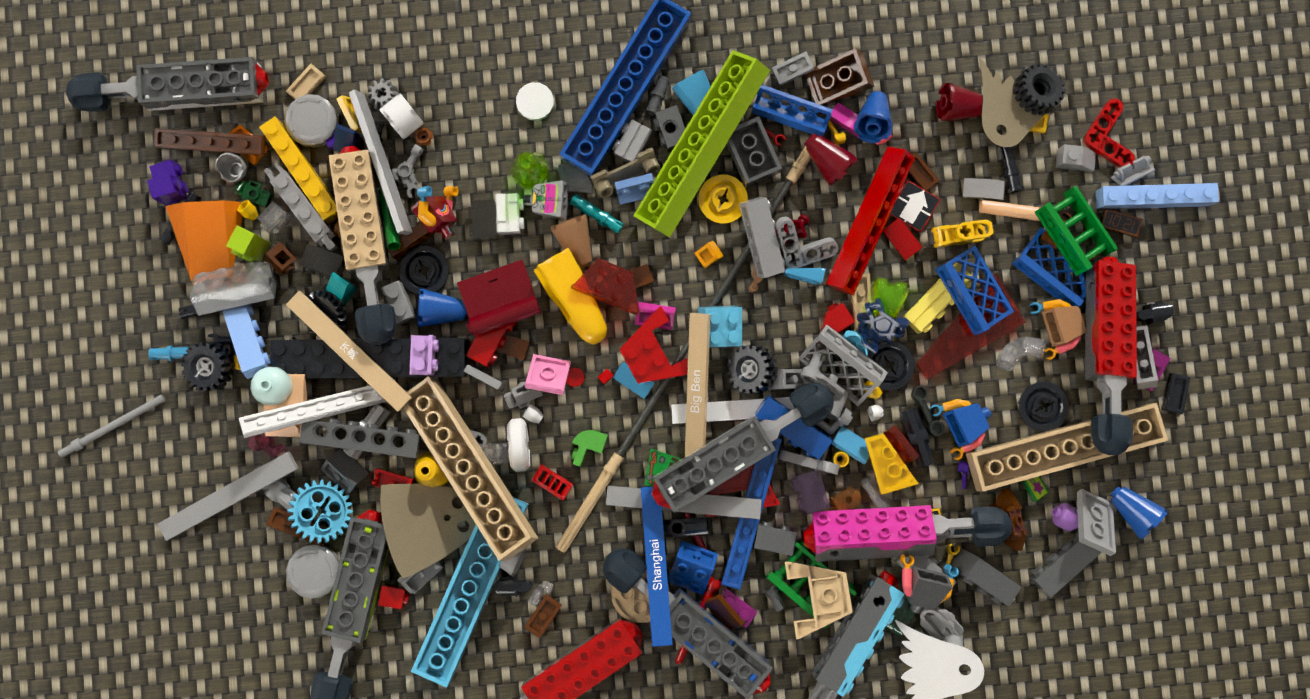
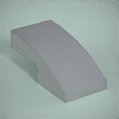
M964 178L963 198L1004 200L1005 181Z

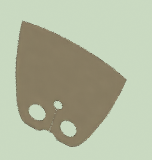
M423 484L381 485L380 504L384 532L392 559L403 579L440 561L469 540L476 523L464 505L460 509L453 507L452 500L454 497H458L453 487H428ZM446 514L450 515L449 521L444 520ZM461 520H466L469 523V530L467 532H460L457 525Z

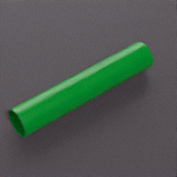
M380 188L378 192L387 248L389 250H397L401 247L399 233L396 231L382 188Z

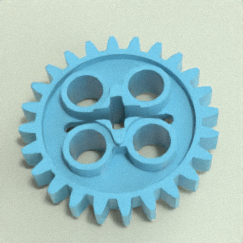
M313 480L311 487L305 483V490L300 487L297 490L300 495H292L296 501L289 502V505L293 507L287 510L288 513L293 514L288 518L289 521H294L291 528L297 527L298 529L295 534L297 535L302 532V539L309 536L310 543L314 538L317 539L318 544L322 538L328 543L329 536L335 540L337 538L336 533L339 535L343 534L341 528H348L345 522H350V517L347 515L353 513L352 510L348 509L352 503H346L349 495L343 496L342 494L345 490L338 491V484L331 487V481L324 485L323 480H321L319 485H317L315 480ZM319 494L322 497V502H314L312 495ZM330 497V501L324 508L323 513L319 516L314 526H310L311 521L326 498ZM329 505H337L339 511L337 513L331 512ZM304 510L309 511L311 518L304 519L301 512ZM321 520L326 521L328 528L321 529L318 522Z

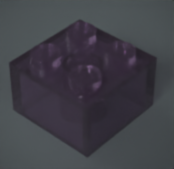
M812 469L792 475L793 480H790L793 491L797 492L799 497L796 499L799 510L803 511V513L811 514L830 508L819 469Z

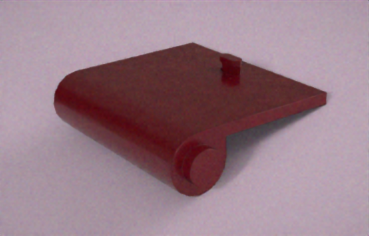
M523 259L457 282L469 316V323H466L469 333H473L474 336L541 313Z

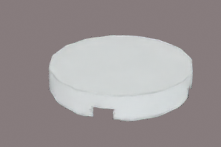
M532 82L524 85L519 90L516 96V105L521 115L529 120L539 121L545 119L552 111L554 98L547 86Z

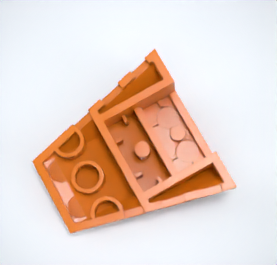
M225 200L182 202L165 206L192 282L216 277L232 279L236 255L230 253L232 249L226 245L236 226L241 227L243 216L237 211L238 206L242 202Z

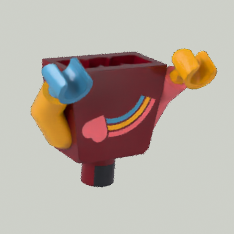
M431 186L419 188L417 195L421 199L411 207V210L428 232L441 233L445 240L450 239L455 234L451 226L457 220L452 212V196L458 195V187H445L443 193L446 199L444 196H432Z

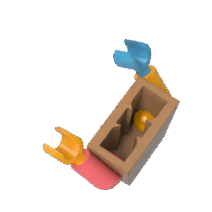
M1060 299L1046 301L1043 304L1033 302L1029 305V307L1036 306L1038 308L1037 311L1030 312L1032 315H1036L1040 310H1044L1042 315L1052 347L1056 346L1054 349L1045 348L1042 351L1043 353L1048 350L1052 352V355L1046 359H1053L1057 353L1062 354L1075 348L1081 339V335L1086 333L1085 313H1081L1078 306H1071L1070 303Z

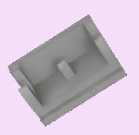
M436 562L403 579L400 577L397 581L410 594H415L443 566Z

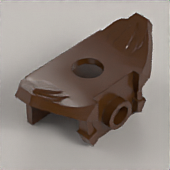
M1009 488L1002 489L996 498V502L985 507L1000 508L1008 514L1012 521V532L1004 543L1015 551H1022L1027 535V529H1024L1020 511L1022 506Z

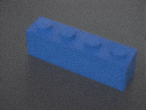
M768 394L756 410L755 416L759 422L763 420L774 421L789 412L790 409ZM801 418L780 429L778 435L779 437L784 435L788 438V443L795 448L800 446L805 450L804 454L810 458L816 457L820 459L832 443L830 436L815 426H806Z

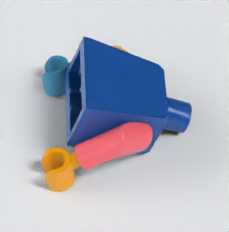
M961 399L945 402L942 406L932 405L930 409L933 407L939 409V413L932 416H938L942 411H945L943 416L958 447H961L960 449L954 447L950 450V453L959 451V455L954 458L955 460L961 459L964 452L968 453L981 445L985 437V431L989 429L986 419L991 417V411L987 407L981 409L978 403L971 404L969 401Z

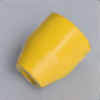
M249 200L243 201L237 208V211L244 218L252 221L259 215L256 207Z
M868 380L864 385H873L874 383ZM879 386L868 396L869 398L878 399L881 396L882 391Z
M838 451L833 455V463L840 465V467H845L849 463V457L845 452ZM838 456L842 457L841 461L837 460Z

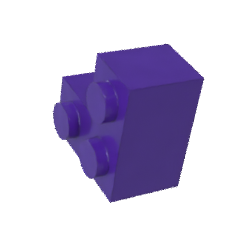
M167 160L149 166L153 179L147 180L152 199L166 206L187 199L189 190L187 184L183 182L181 176L183 175V169L180 164L173 160Z

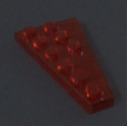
M997 273L993 276L1014 312L991 326L987 331L977 335L972 333L960 312L916 362L925 380L1026 323ZM988 286L987 295L994 297V289ZM975 295L973 300L976 305L980 306L982 297ZM986 299L985 308L992 310L993 301ZM998 303L997 312H1006L1004 306ZM984 312L983 317L989 323L991 314Z

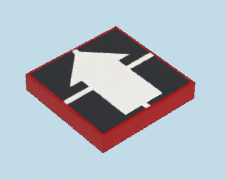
M907 180L897 197L890 215L897 219L900 218L903 223L921 232L941 199Z

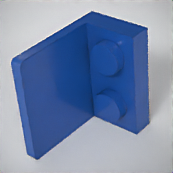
M681 541L676 559L667 579L668 582L703 595L713 573L718 554Z

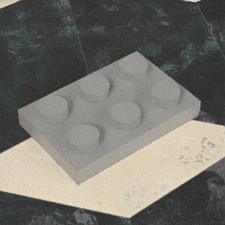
M1084 489L1077 492L1079 542L1109 556L1115 554L1113 503Z

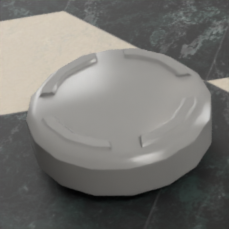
M311 94L294 100L286 110L284 120L286 130L295 142L304 147L313 148L325 145L328 139L333 138L335 127L339 122L337 112L331 103L319 95Z
M316 544L304 546L297 550L289 559L286 568L287 581L292 590L298 595L309 599L321 598L332 592L340 560L329 547Z

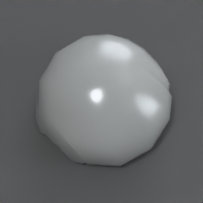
M224 153L216 159L215 170L220 173L221 179L230 183H236L241 181L246 175L247 165L241 156L233 153Z

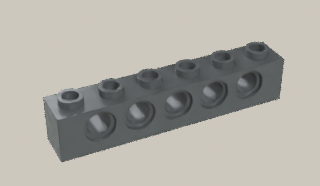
M329 418L328 422L317 419L302 423L299 443L411 458L420 457L422 437L420 434H417V430L406 429L405 432H400L398 427L387 426L385 430L379 429V425L368 423L367 427L359 426L360 422L348 421V424H340L341 420ZM322 426L327 429L324 437L319 432ZM342 428L346 431L344 439L339 437V431ZM361 431L366 435L363 442L358 440V434ZM379 434H383L385 437V442L382 445L377 442ZM399 436L403 437L404 439V445L402 447H399L396 444V439Z

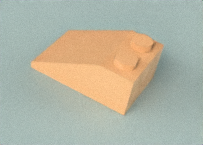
M288 374L293 384L292 393L282 404L276 406L264 405V411L308 401L305 374ZM302 423L266 432L265 436L300 437Z

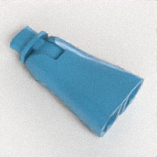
M701 70L680 81L672 89L693 116L708 92L710 84L705 71Z

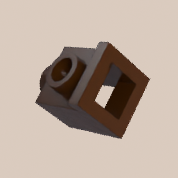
M279 242L265 254L263 260L268 262L281 275L283 272L288 274L294 269L295 266L293 264L296 258Z

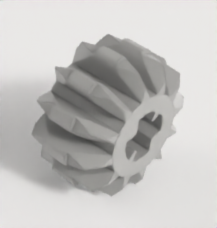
M381 78L379 83L373 80L375 86H368L371 92L366 93V96L370 98L368 103L374 105V109L378 110L399 93L396 92L398 88L396 85H392L391 80L385 82Z

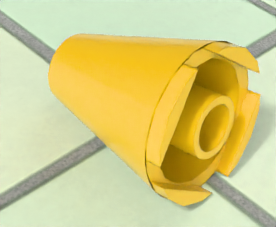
M431 451L423 453L416 460L414 476L419 484L437 487L444 486L449 481Z

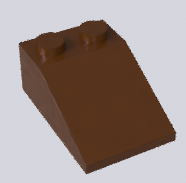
M856 48L814 67L813 71L805 74L814 101L821 106L860 94L875 87L864 55Z

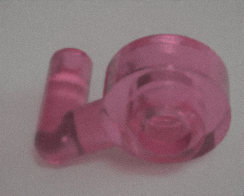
M265 433L248 437V445L252 450H263L272 458L285 450L283 444H279L274 449L268 445L269 437L265 436Z

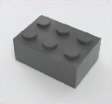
M760 117L737 125L726 145L745 188L779 174L782 167Z

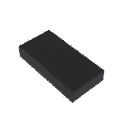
M1169 373L1162 407L1163 411L1180 415L1184 413L1191 377Z

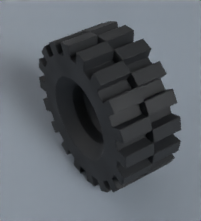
M1039 63L1038 65L1033 64L1031 67L1029 66L1014 82L1013 87L1016 88L1013 90V94H1017L1015 100L1021 102L1019 104L1021 108L1023 106L1026 107V112L1031 110L1033 115L1037 113L1039 115L1047 114L1064 99L1063 94L1066 89L1062 88L1065 83L1060 81L1061 75L1057 76L1055 74L1057 71L1055 69L1051 71L1049 65L1043 67V64ZM1034 85L1041 89L1043 95L1035 91Z

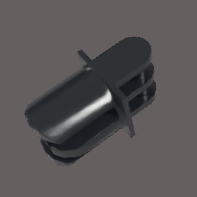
M1163 302L1144 305V310L1136 312V321L1146 320L1147 324L1162 322L1173 315L1174 309L1169 303Z
M518 575L514 577L506 576L496 581L494 589L498 595L517 597L519 592L529 591L533 584L530 580H519Z

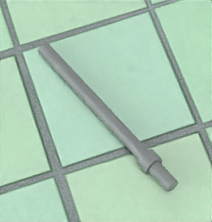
M160 395L87 436L70 442V445L58 451L59 456L63 458L73 451L78 452L84 448V445L165 402L164 396Z

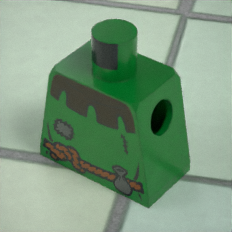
M651 449L644 485L653 486V477L680 461V458Z

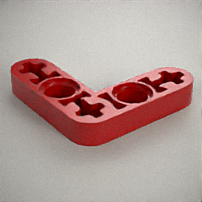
M1111 99L1103 106L1085 133L1083 142L1088 148L1121 168L1129 163L1132 165L1133 161H1135V156L1130 150L1107 136L1123 110V104L1119 99ZM1113 104L1116 105V110L1108 115L1107 113L1110 112L1111 106ZM1099 119L1107 121V128L1099 126ZM1096 131H1097V132H1100V133L1097 134V136L1095 137V140H1096V141H1094V142L1092 143V142H1091V136L1094 135V134L1096 133ZM1106 144L1113 147L1114 151L1112 154L1105 152L1104 147ZM1124 156H1127V159H1126V160H1127L1128 162H1126V163H1123V162H1122V161H1123V158H1122V157H1124Z

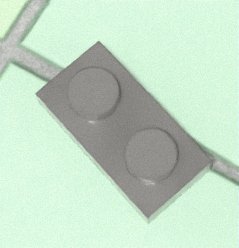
M807 52L772 67V71L780 86L814 70Z

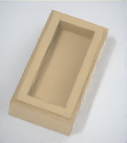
M310 64L286 92L295 100L298 97L312 94L326 76L314 65Z

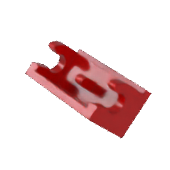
M375 468L374 474L376 476L371 484L374 487L381 488V485L415 484L416 479L386 469Z

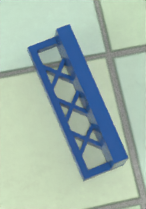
M762 85L758 91L751 113L823 137L833 109ZM762 93L770 94L772 99L762 98ZM780 100H787L790 105H782ZM804 106L808 111L802 112L798 107ZM815 113L827 114L826 119L817 117Z

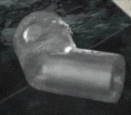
M542 581L533 591L529 602L532 605H538L544 591L551 593L553 584L548 581Z

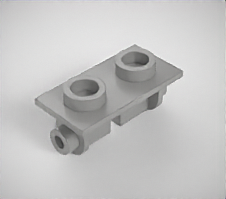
M1143 155L1141 158L1133 161V166L1129 163L1121 168H1117L1111 179L1120 186H1126L1156 170L1149 165L1152 161L1150 156Z

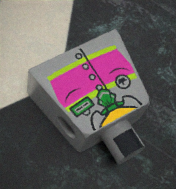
M564 181L536 184L533 187V194H524L523 204L525 206H532V212L537 215L566 220L569 185Z

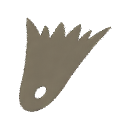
M979 58L983 83L982 126L984 132L998 146H1015L1046 113L1043 115H1039V113L1033 115L1031 110L1029 112L1025 111V106L1021 108L1019 106L1021 102L1015 100L1017 94H1013V90L1016 87H1013L1014 80L1012 76H1009L1002 84L998 72L995 73L993 78L985 63ZM998 125L1006 127L1007 132L1005 135H1000L997 132L996 128Z

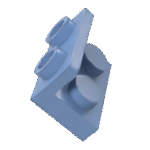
M652 173L615 182L619 204L623 205L643 200L654 182Z

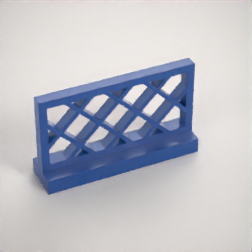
M1042 227L1039 228L1012 264L1054 298L1070 303L1071 306L1080 307L1086 296V281H1084L1083 273L1079 274L1080 282H1072L1070 273L1073 270L1069 269V264L1064 256L1054 258L1053 248L1050 245L1039 246L1038 237L1045 231ZM1048 248L1050 258L1042 259L1040 249ZM1036 249L1037 259H1031L1026 253L1029 250ZM1063 260L1065 270H1057L1055 261ZM1051 261L1052 271H1046L1043 268L1042 262ZM1066 273L1067 283H1061L1058 280V274ZM1074 285H1081L1082 293L1080 296L1074 293Z
M976 246L969 248L935 269L974 335L987 331L991 326L1014 312ZM971 252L975 257V264L967 262L968 254ZM953 263L962 264L961 273L955 270L952 265ZM966 266L974 268L973 276L965 274ZM978 270L984 272V280L977 278ZM964 278L972 281L971 289L965 287ZM976 282L983 284L982 293L975 291ZM988 286L994 289V297L987 295ZM974 295L982 297L980 306L974 302ZM986 299L993 301L992 310L985 308ZM998 303L1004 306L1006 312H997ZM984 312L991 314L989 323L983 317Z

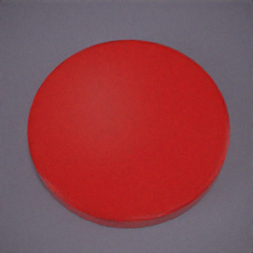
M571 368L567 383L572 387L580 386L584 381V373L579 368Z

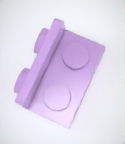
M411 335L410 375H434V371L438 370V360L435 359V351L438 352L439 341L436 340V336Z

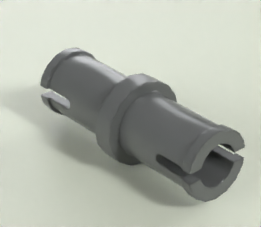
M658 76L655 88L650 93L651 98L645 111L651 115H655L661 101L665 98L664 93L670 81L667 77Z

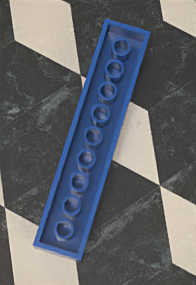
M655 0L560 152L561 160L588 176L597 173L620 136L624 125L630 120L691 21V12L670 0Z

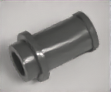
M773 585L765 590V595L769 597L777 612L784 609L786 604L779 593L780 589Z

